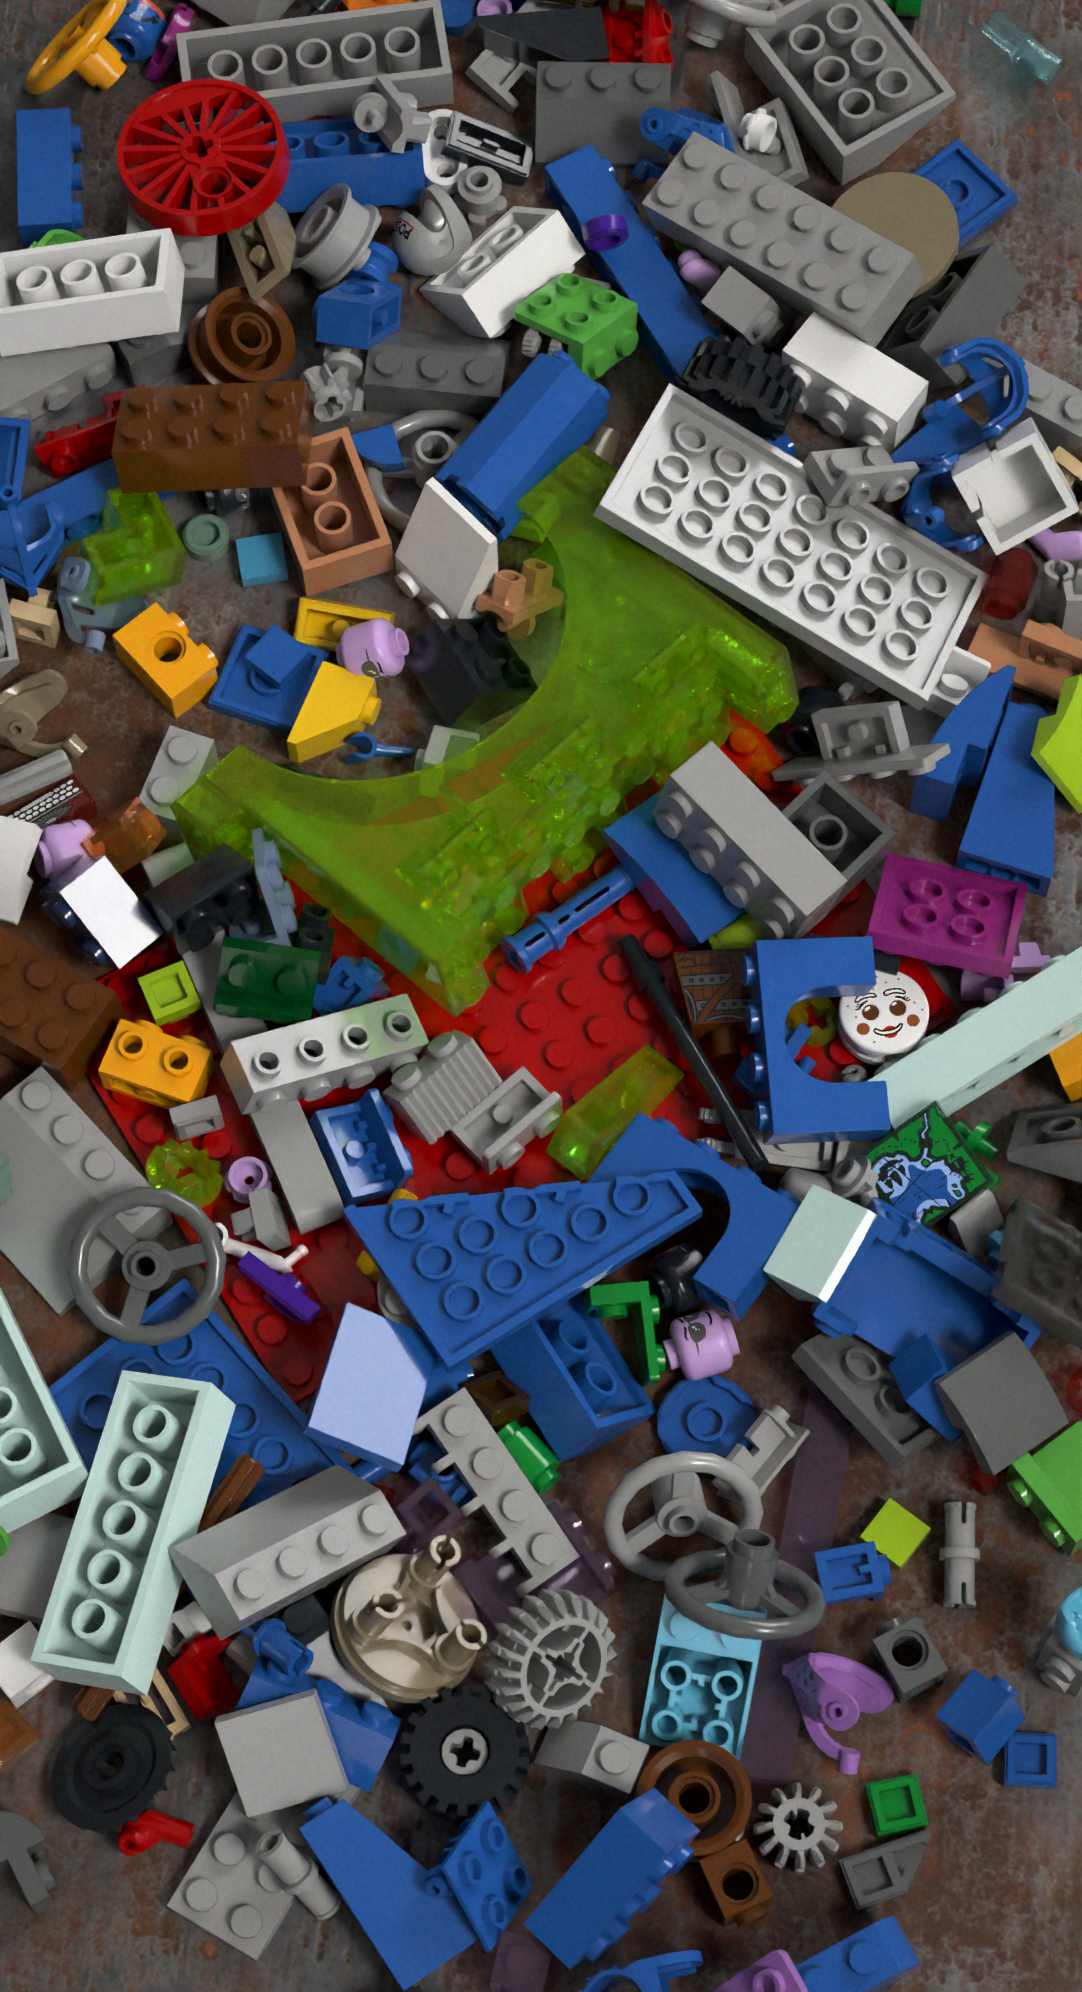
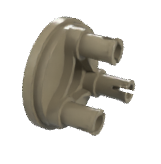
M888 172L868 177L846 190L832 206L836 211L916 255L924 280L911 299L932 288L944 276L955 256L958 255L960 233L954 207L940 187L919 175L905 172ZM907 303L906 306L903 308V310H902L901 313L898 315V317L895 319V321H894L895 324H896V322L898 321V319L901 317V315L903 314V312L906 310V308L908 307V303Z
M446 1535L437 1536L430 1542L426 1550L418 1551L414 1555H382L355 1568L342 1582L334 1596L330 1613V1627L332 1639L341 1661L353 1677L363 1686L386 1699L402 1703H421L429 1696L432 1701L440 1698V1690L447 1688L453 1690L466 1677L475 1661L477 1651L481 1648V1645L483 1646L486 1643V1629L478 1621L470 1596L462 1584L448 1571L459 1562L461 1549L453 1538H450L445 1546L442 1547L441 1545L445 1542Z

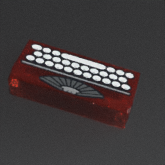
M73 775L4 816L34 823L40 829H43L46 826L74 819L87 821L99 813L96 802L91 794Z

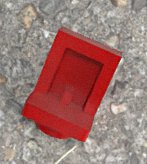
M206 1633L191 1638L180 1647L179 1650L182 1655L167 1669L198 1722L233 1710L241 1697L239 1690L218 1658V1655L233 1642L230 1636L221 1641L217 1635L208 1638Z

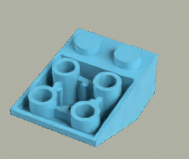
M684 1582L685 1588L699 1585L697 1583ZM665 1593L638 1741L661 1747H667L686 1740L711 1742L730 1752L740 1762L762 1640L735 1638L708 1630L682 1616L668 1601ZM726 1599L705 1604L715 1610L739 1617L766 1619L767 1610L762 1606H758L757 1609L752 1611H744L732 1607Z

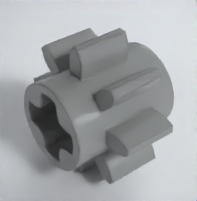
M323 364L322 366H314L305 370L299 380H306L312 413L319 424L339 418L344 413L347 403L353 400L347 389L350 384L341 369L332 374L327 364Z

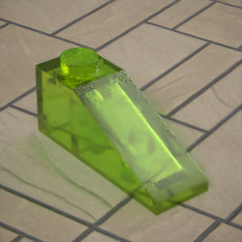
M646 1044L563 1114L546 1152L581 1180L585 1181L596 1171L637 1114L641 1112L649 1116L680 1082L684 1073Z

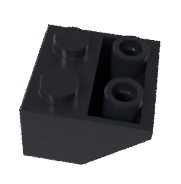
M494 618L434 619L409 646L408 655L404 656L405 662L448 728L479 727L534 698L541 691L531 676L529 666L519 658L508 641L507 632H502L498 629Z
M223 843L143 894L147 911L164 931L163 936L179 957L190 950L192 952L202 950L214 940L215 934L231 924L232 926L243 924L254 915L256 908L260 906L254 866L247 858L226 843Z

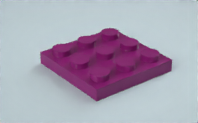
M888 853L867 936H872L873 948L885 954L905 955L926 960L937 966L948 965L974 971L985 977L997 976L1008 979L1028 884Z

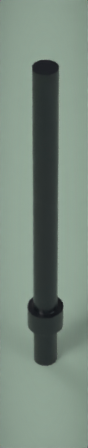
M628 934L618 941V946L632 968L631 978L640 993L648 995L750 1170L753 1172L761 1171L768 1165L769 1161L664 986L665 976L656 961L648 959L635 935Z

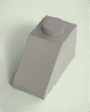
M563 1718L559 1729L548 1728L534 1765L628 1804L631 1802L641 1774L649 1759L650 1746L602 1725Z

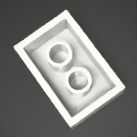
M813 311L782 350L781 365H789L794 370L792 376L799 377L801 381L799 388H802V395L794 411L798 413L804 412L816 419L828 433L837 437L843 436L858 447L883 445L887 453L891 455L922 428L924 419L922 411L926 405L929 382L817 312Z

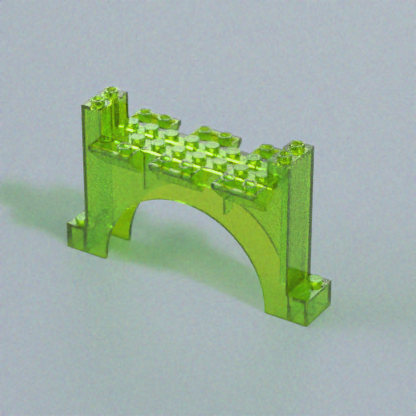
M582 445L516 503L518 509L532 520L548 539L532 553V557L554 567L553 579L562 588L567 597V612L560 647L551 668L527 703L505 725L471 749L445 762L420 771L374 780L346 781L299 774L279 767L239 744L170 805V808L196 860L226 843L247 858L255 870L252 830L262 828L266 841L274 839L277 844L282 862V867L279 868L281 872L323 907L330 908L332 915L456 1018L467 1007H471L479 1002L485 990L491 986L482 965L489 956L490 951L500 943L501 938L506 935L515 934L530 916L522 889L533 879L541 877L548 868L563 884L576 873H581L587 869L593 858L608 845L600 832L629 812L625 795L635 786L643 784L652 777L658 786L663 789L669 776L710 741L720 748L727 740L729 734L733 732L726 705L765 734L769 733L778 723L787 721L793 715L800 702L788 648L667 559L593 516L616 476L618 469L585 445Z

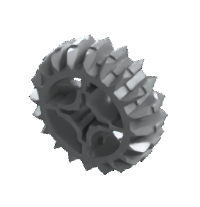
M542 1588L538 1597L524 1595L521 1609L518 1607H508L509 1620L506 1623H495L500 1632L497 1639L486 1642L493 1655L482 1662L486 1670L490 1672L484 1683L494 1693L492 1699L496 1705L507 1711V1716L518 1723L522 1721L528 1726L540 1730L545 1725L549 1728L559 1729L563 1718L566 1720H577L579 1708L582 1710H592L590 1699L594 1694H605L600 1684L604 1677L614 1675L609 1666H607V1662L618 1655L613 1650V1647L609 1645L616 1635L607 1626L609 1619L605 1617L604 1613L598 1610L592 1601L582 1595L578 1596L569 1590H562L560 1588L556 1592ZM548 1654L554 1658L555 1662L552 1663L547 1660L545 1655Z

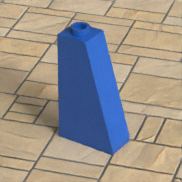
M1009 701L958 851L955 868L1028 884L1027 892L1047 897L1054 872L1055 784L1031 756L1039 719L1051 716L1052 714L1046 713L1044 709L1034 704L1023 703L1019 705Z
M327 1796L301 1814L307 1823L297 1830L400 1990L405 1991L479 1940L456 1895L443 1896L440 1899L431 1897L425 1890V1875L428 1871L346 1800L341 1799L332 1804Z

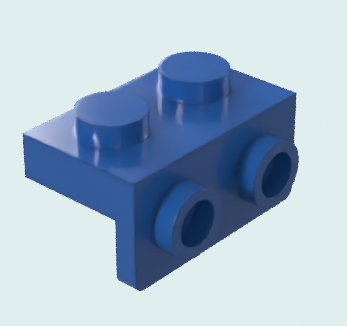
M377 1088L366 1090L358 1102L315 1111L309 1119L311 1128L345 1206L391 1196L395 1189L402 1188L413 1175L411 1155L408 1149L402 1145L393 1125L392 1112L389 1106L383 1102Z

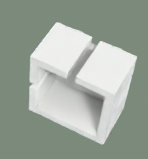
M1032 417L994 438L996 444L994 448L989 449L987 443L984 442L960 455V460L953 463V468L950 470L952 479L971 512H975L976 521L996 556L1079 511L1075 495Z

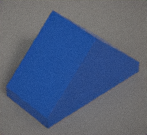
M924 1333L888 1366L905 1401L947 1440L954 1443L965 1434L964 1429L951 1425L933 1382L955 1368V1365L928 1333Z

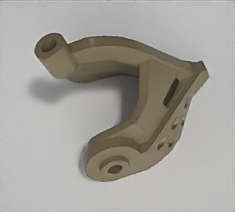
M44 669L19 680L0 692L1 745L37 758L57 750H63L74 760L87 749L86 744L75 733H72L64 741L56 744H42L32 741L38 732L37 722L58 705L67 694L68 685L63 675L52 669Z

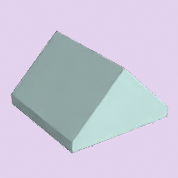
M812 1184L763 1271L797 1300L827 1303L877 1215L860 1205Z

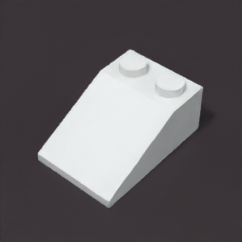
M432 477L423 487L395 553L397 574L395 580L410 598L417 596L427 606L426 610L432 620L483 618L490 611L480 612L476 610V598L478 595L492 590L494 573L498 572L497 538Z

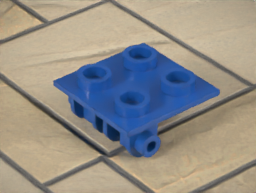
M484 1801L474 1817L466 1819L460 1824L457 1836L451 1839L438 1857L439 1864L431 1868L425 1875V1890L431 1897L440 1899L443 1896L456 1895L486 1952H489L510 1923L534 1884L490 1802Z

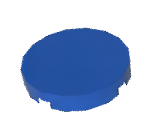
M712 1375L696 1381L685 1379L678 1382L665 1395L658 1410L657 1436L666 1455L679 1451L714 1453L726 1458L737 1443L743 1445L750 1452L752 1444L744 1435L756 1421V1414L750 1397L731 1380L719 1375ZM695 1472L697 1475H711L709 1473Z

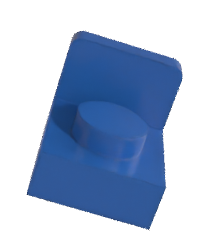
M341 956L331 967L326 985L316 984L313 1008L321 1016L369 1004L375 997L385 998L391 989L381 980L385 976L384 972L365 956L361 959L358 957Z
M874 1541L814 1552L813 1558L818 1582L823 1590L826 1606L871 1597L872 1602L882 1601L885 1593L884 1586L892 1584L886 1554L877 1556Z

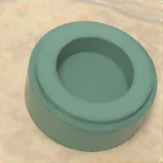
M201 514L195 516L188 521L183 530L185 549L197 561H216L222 558L230 547L228 526L224 520L216 515Z

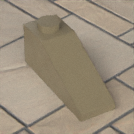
M252 182L248 185L250 189L256 186ZM275 201L264 213L250 223L227 232L249 295L257 301L291 271L297 237L287 211Z

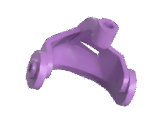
M811 1652L784 1665L782 1675L790 1679L805 1726L812 1740L826 1755L838 1760L837 1771L849 1775L857 1774L861 1752L854 1748L843 1747L835 1742L828 1735L823 1725L836 1731H844L852 1728L858 1722L860 1711L873 1714L887 1709L894 1698V1689L891 1682L882 1674L857 1661L830 1653Z

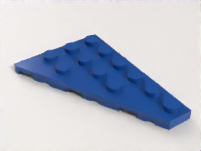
M675 1171L650 1173L645 1177H635L632 1175L618 1176L613 1181L580 1184V1181L542 1184L533 1189L521 1187L504 1188L503 1192L471 1196L467 1192L429 1196L421 1201L400 1199L392 1200V1204L357 1208L353 1204L342 1210L343 1218L448 1374L702 1217L703 1212Z

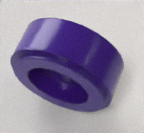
M620 215L599 216L589 220L581 228L585 247L593 251L614 249L625 243L629 237L626 220Z

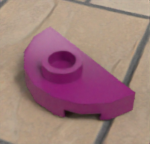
M182 2L175 5L167 22L166 31L144 72L146 73V78L159 84L176 53H178L176 34L192 32L188 28L195 10Z

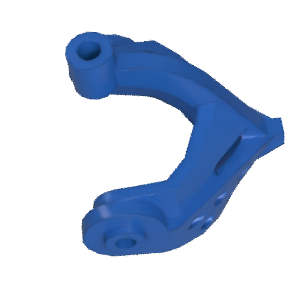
M650 108L640 118L639 129L641 134L647 140L652 141L674 156L679 153L694 131L735 153L727 125L709 115L689 108L679 109L675 112L663 108ZM640 157L631 174L640 181L646 182L649 176L660 179L667 168L655 166L648 159Z
M984 337L973 338L958 346L955 343L941 351L942 355L935 359L938 366L940 365L944 369L958 362L966 367L975 383L945 401L937 400L924 407L922 415L925 421L933 424L948 415L951 407L980 391L989 407V420L976 429L980 440H985L988 437L993 439L1005 432V427L1020 417L1028 400V375L1022 356L1018 357L1013 349L1001 341ZM987 357L1002 364L1003 367L994 366L981 358ZM1006 375H1009L1008 395L1004 398V378Z
M943 452L933 456L932 460L923 464L913 481L901 509L897 511L899 520H905L906 526L913 527L920 534L941 547H951L955 552H969L979 548L981 544L987 541L984 533H959L949 528L944 522L945 514L943 510L932 505L930 492L933 476L951 470L953 468L952 464L960 460L958 452Z
M5 485L0 488V504L4 510L8 511L17 547L0 548V579L4 578L6 585L26 589L29 598L38 596L37 586L55 569L62 555L65 536L63 524H66L62 507H58L56 499L50 500L49 504L45 505L50 529L44 537L26 545L17 511L19 506L17 489L13 485ZM1 565H4V566H6V567H8V568H10V569H12V570H14V571L5 569V568L2 567Z

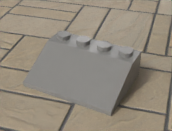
M795 0L774 12L777 22L775 27L765 29L748 26L745 28L744 59L775 99L779 97L787 104L792 122L841 186L882 163L956 99L955 91L884 0Z
M40 1066L0 1100V1155L9 1158L13 1191L12 1195L0 1207V1251L57 1315L61 1317L76 1304L67 1271L70 1243L84 1216L109 1195L138 1186H152L48 1072ZM139 1206L115 1215L139 1242L153 1240L173 1223L170 1211L164 1208ZM98 1231L89 1248L87 1274L92 1290L122 1266L124 1257L100 1231Z

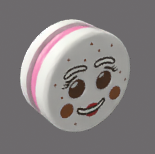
M875 971L877 984L866 996L841 997L837 1016L839 1037L845 1048L853 1056L865 1063L882 1066L891 1060L900 1061L916 1051L918 1043L925 1038L929 1020L927 998L922 988L912 978L899 971L897 976Z

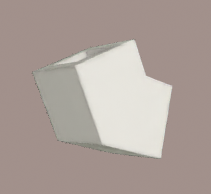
M195 1600L184 1609L172 1613L163 1645L173 1658L182 1655L179 1650L180 1647L191 1638L202 1633H206L209 1638L215 1633L203 1610Z

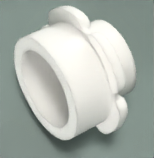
M759 108L756 114L747 113L744 116L738 132L739 138L743 139L744 149L749 151L756 149L765 152L771 145L777 129V119L767 115L766 109Z

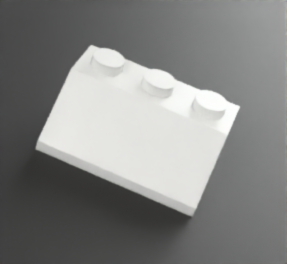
M513 206L470 244L454 267L446 273L433 276L419 291L424 298L467 335L495 338L510 328V320L514 318V307L558 275L572 273L575 269L574 264L586 253L559 210Z

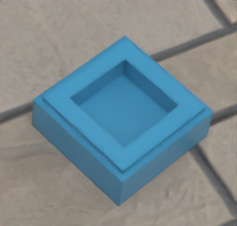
M281 532L235 539L243 587L289 580Z

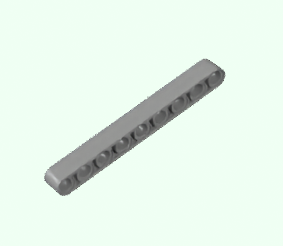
M185 842L140 859L150 889L194 862ZM224 929L215 934L214 940L202 950L197 952L190 950L180 957L200 999L202 1010L222 1056H224L231 1041L268 1031L263 1019L250 1017L233 1018L225 1013L212 1010L224 936H227ZM298 1099L288 1102L284 1107L272 1113L262 1114L260 1110L248 1113V1117L299 1234L303 1235L342 1219L344 1205Z

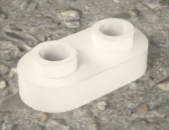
M437 109L428 113L432 118V123L425 144L422 143L425 183L427 187L433 184L438 185L450 195L458 192V179L468 169V165L441 155V149L445 140H438L437 137L445 135L448 129V118L453 111ZM443 173H450L453 175L450 177H440V175Z

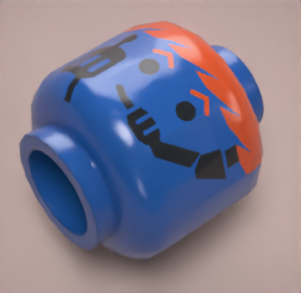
M127 0L124 11L105 36V39L122 54V61H145L154 54L166 31L167 22L165 15L152 0Z

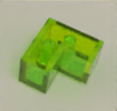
M121 488L107 491L102 520L106 533L82 539L79 557L89 562L91 567L85 589L94 608L181 584L186 550L157 493L122 494Z

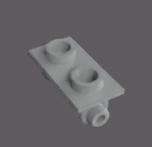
M774 1404L770 1410L764 1408L761 1415L745 1433L744 1436L753 1446L750 1452L743 1445L737 1443L725 1458L744 1469L757 1484L760 1497L785 1463L795 1455L798 1447L810 1433L808 1429L787 1421L790 1415L777 1404ZM715 1477L712 1483L719 1489L716 1494L742 1507L740 1496L727 1481Z

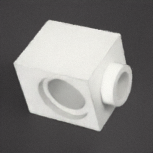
M30 1620L0 1643V1688L16 1709L55 1680L54 1677L30 1661L39 1634Z

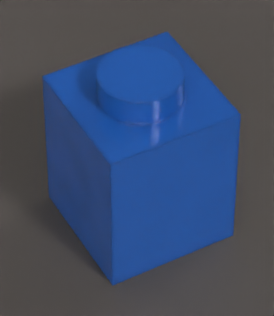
M974 1669L935 1715V1718L951 1742L986 1765L991 1762L1026 1719L1015 1700L1018 1697V1693L1008 1682L996 1675L990 1680Z

